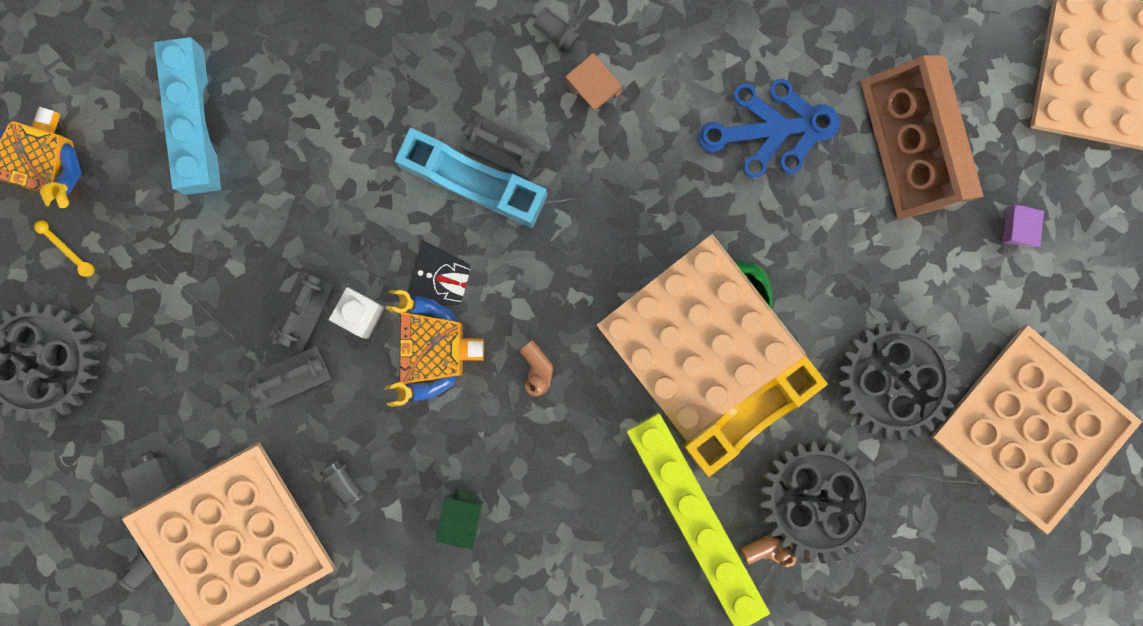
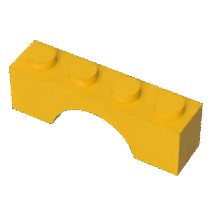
M805 355L694 437L683 443L682 446L707 477H710L736 457L765 428L788 412L800 407L828 385V383Z

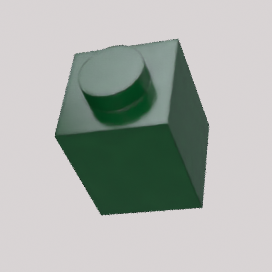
M455 490L454 495L448 494L445 497L436 542L467 549L474 548L484 501L476 500V493Z

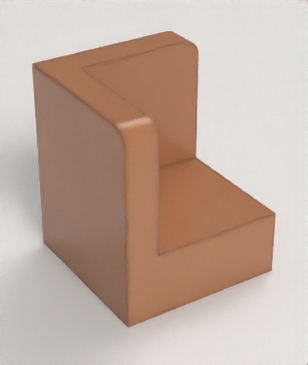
M594 53L565 76V85L574 95L579 93L593 110L598 109L612 96L614 98L618 97L622 91V85Z

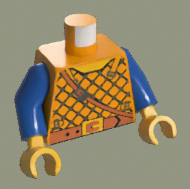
M38 107L32 127L12 121L8 124L7 128L0 131V180L40 192L45 206H49L50 202L56 198L59 208H66L69 205L67 195L70 194L82 175L76 150L73 148V141L55 134L61 114Z
M390 290L388 292L397 294L400 299L397 307L386 306L388 311L400 313L399 383L389 384L384 388V390L395 389L398 393V399L395 402L387 403L388 406H400L407 401L414 402L432 399L452 387L456 381V376L462 375L463 360H484V338H463V324L457 322L454 312L433 299L409 295L403 290Z

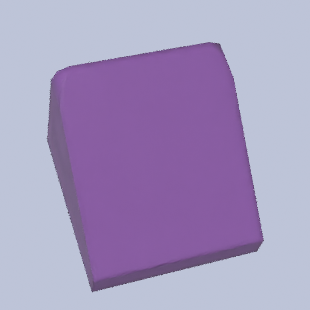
M1022 205L1006 207L1002 243L1039 248L1041 245L1044 211Z

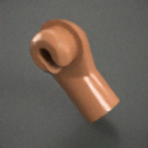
M532 340L519 352L530 365L528 380L525 382V390L531 396H539L545 394L550 387L553 365Z
M766 535L740 548V552L747 565L766 557L783 567L789 568L798 559V557H791V545L784 549L778 548L781 538L776 536L769 538Z

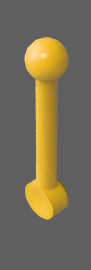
M45 220L35 222L34 230L38 234H44L78 267L77 270L81 276L90 277L93 275L94 266L91 263L83 262L49 230V225Z

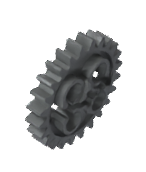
M32 302L30 309L27 305H16V314L13 311H2L5 322L0 321V350H2V347L7 346V341L26 343V333L29 329H32L35 333L34 343L30 347L17 346L16 350L25 356H37V363L49 369L78 371V374L73 375L72 378L67 380V386L65 383H48V392L43 397L38 389L40 381L42 379H56L58 375L48 369H37L38 364L26 357L0 353V406L4 404L1 415L11 416L15 413L16 421H26L29 417L31 423L42 422L43 416L47 421L57 420V412L61 415H69L71 413L69 403L74 406L83 404L82 399L78 395L79 392H92V389L85 383L86 380L98 378V375L89 371L90 366L100 363V360L90 358L89 353L98 348V345L86 344V340L93 333L86 330L79 331L83 320L76 318L70 320L71 311L62 309L58 312L57 305L47 304L44 308L42 303ZM63 346L67 351V359L61 365L57 360V352ZM11 361L16 365V373L12 379L7 374V367Z
M897 320L890 321L888 331L882 323L875 324V335L868 329L862 330L861 334L864 342L852 339L850 343L855 352L842 353V356L849 361L848 366L837 367L838 371L846 374V379L836 382V385L847 387V392L842 394L839 399L843 401L851 400L852 403L845 412L850 415L860 414L855 423L857 426H863L870 422L868 433L875 435L882 428V437L884 439H891L894 430L898 440H906L908 430L913 437H921L920 426L927 431H934L933 418L939 421L946 420L941 412L942 407L954 408L952 402L947 399L948 394H959V390L950 386V381L959 379L960 375L949 373L948 369L954 366L957 361L945 360L944 358L950 347L943 346L937 348L936 344L940 336L936 334L926 338V326H920L913 332L912 321L905 322L901 330ZM873 343H875V354L878 357L888 356L889 349L893 344L900 346L903 352L902 360L898 364L889 361L883 362L882 365L892 374H902L900 381L910 390H917L920 395L937 398L936 401L924 404L922 417H920L921 407L918 404H907L905 413L897 416L892 409L895 398L901 396L904 399H912L914 396L904 387H893L896 380L885 370H876L875 365L858 363V360L872 355ZM923 368L928 371L931 378L929 385L925 389H921L917 383V374ZM876 370L875 374L878 376L879 385L876 390L870 392L864 385V378L870 371Z
M816 441L808 443L806 452L804 447L798 444L793 447L794 456L786 450L780 454L783 463L774 460L769 464L775 474L765 473L762 475V478L770 485L769 487L758 489V493L766 496L767 501L758 504L757 508L768 510L769 514L761 520V524H773L774 528L769 532L768 537L780 535L782 539L779 542L778 548L784 549L791 545L792 558L799 557L804 551L805 562L807 563L814 562L817 554L821 564L829 563L830 553L836 561L843 560V549L849 554L857 553L854 541L859 544L867 543L868 539L862 531H873L876 528L868 521L869 517L878 516L880 513L870 508L871 502L880 499L879 496L869 494L868 491L876 482L864 481L863 476L868 472V467L857 470L854 466L857 463L858 456H853L847 460L844 459L846 449L844 447L832 453V445L830 442L822 445L819 451ZM798 471H802L808 475L810 485L807 490L804 489L796 492V496L806 499L818 496L819 501L832 504L841 501L843 503L855 501L858 498L861 500L853 508L855 516L850 513L838 517L840 530L837 534H834L827 526V519L830 515L840 513L841 508L826 506L818 509L817 503L803 500L797 503L792 501L785 504L782 503L776 507L775 504L784 495L779 481L783 484V488L786 491L797 488L796 475ZM835 478L841 480L845 485L843 497L838 496L833 490L832 483ZM793 507L799 508L804 514L805 520L801 527L795 525L791 520L790 513Z

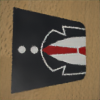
M422 240L407 293L433 299L441 305L458 306L464 295L470 273V265Z

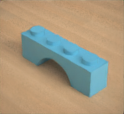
M191 37L154 42L172 189L185 195L221 190L217 154L210 141L204 114L203 95L205 86L208 84L204 49Z
M413 128L409 129L395 159V163L400 169L530 228H533L548 196L547 189L514 174L504 173L474 161L445 143Z

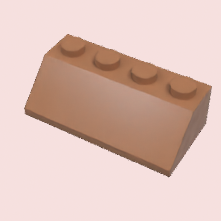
M923 55L860 81L898 220L984 197L945 56Z

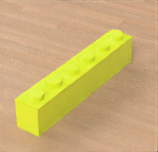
M655 413L626 429L627 435L732 625L750 626L768 616L770 612L660 413Z

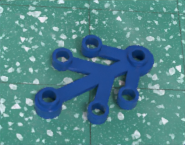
M778 79L773 82L769 89L770 98L776 103L786 104L801 117L786 119L758 98L756 90L752 85L745 83L739 85L734 91V103L741 108H747L762 119L764 123L725 128L720 123L709 122L701 128L697 140L703 151L717 153L729 142L768 138L754 156L749 157L743 165V172L748 178L758 179L765 173L766 164L787 136L804 133L793 150L783 154L779 160L781 171L791 175L801 169L803 158L816 141L829 140L837 133L840 119L832 107L824 104L811 106L793 92L792 85L788 80ZM778 85L785 87L787 95L784 97L776 95L775 87ZM741 90L748 91L751 95V100L746 102L740 100L738 92ZM817 117H825L828 121V126L820 128L816 124ZM711 130L717 131L720 135V140L718 142H711L707 138V132ZM785 158H795L797 161L796 168H788L785 165ZM752 161L758 162L761 166L760 173L754 174L750 172L748 164Z

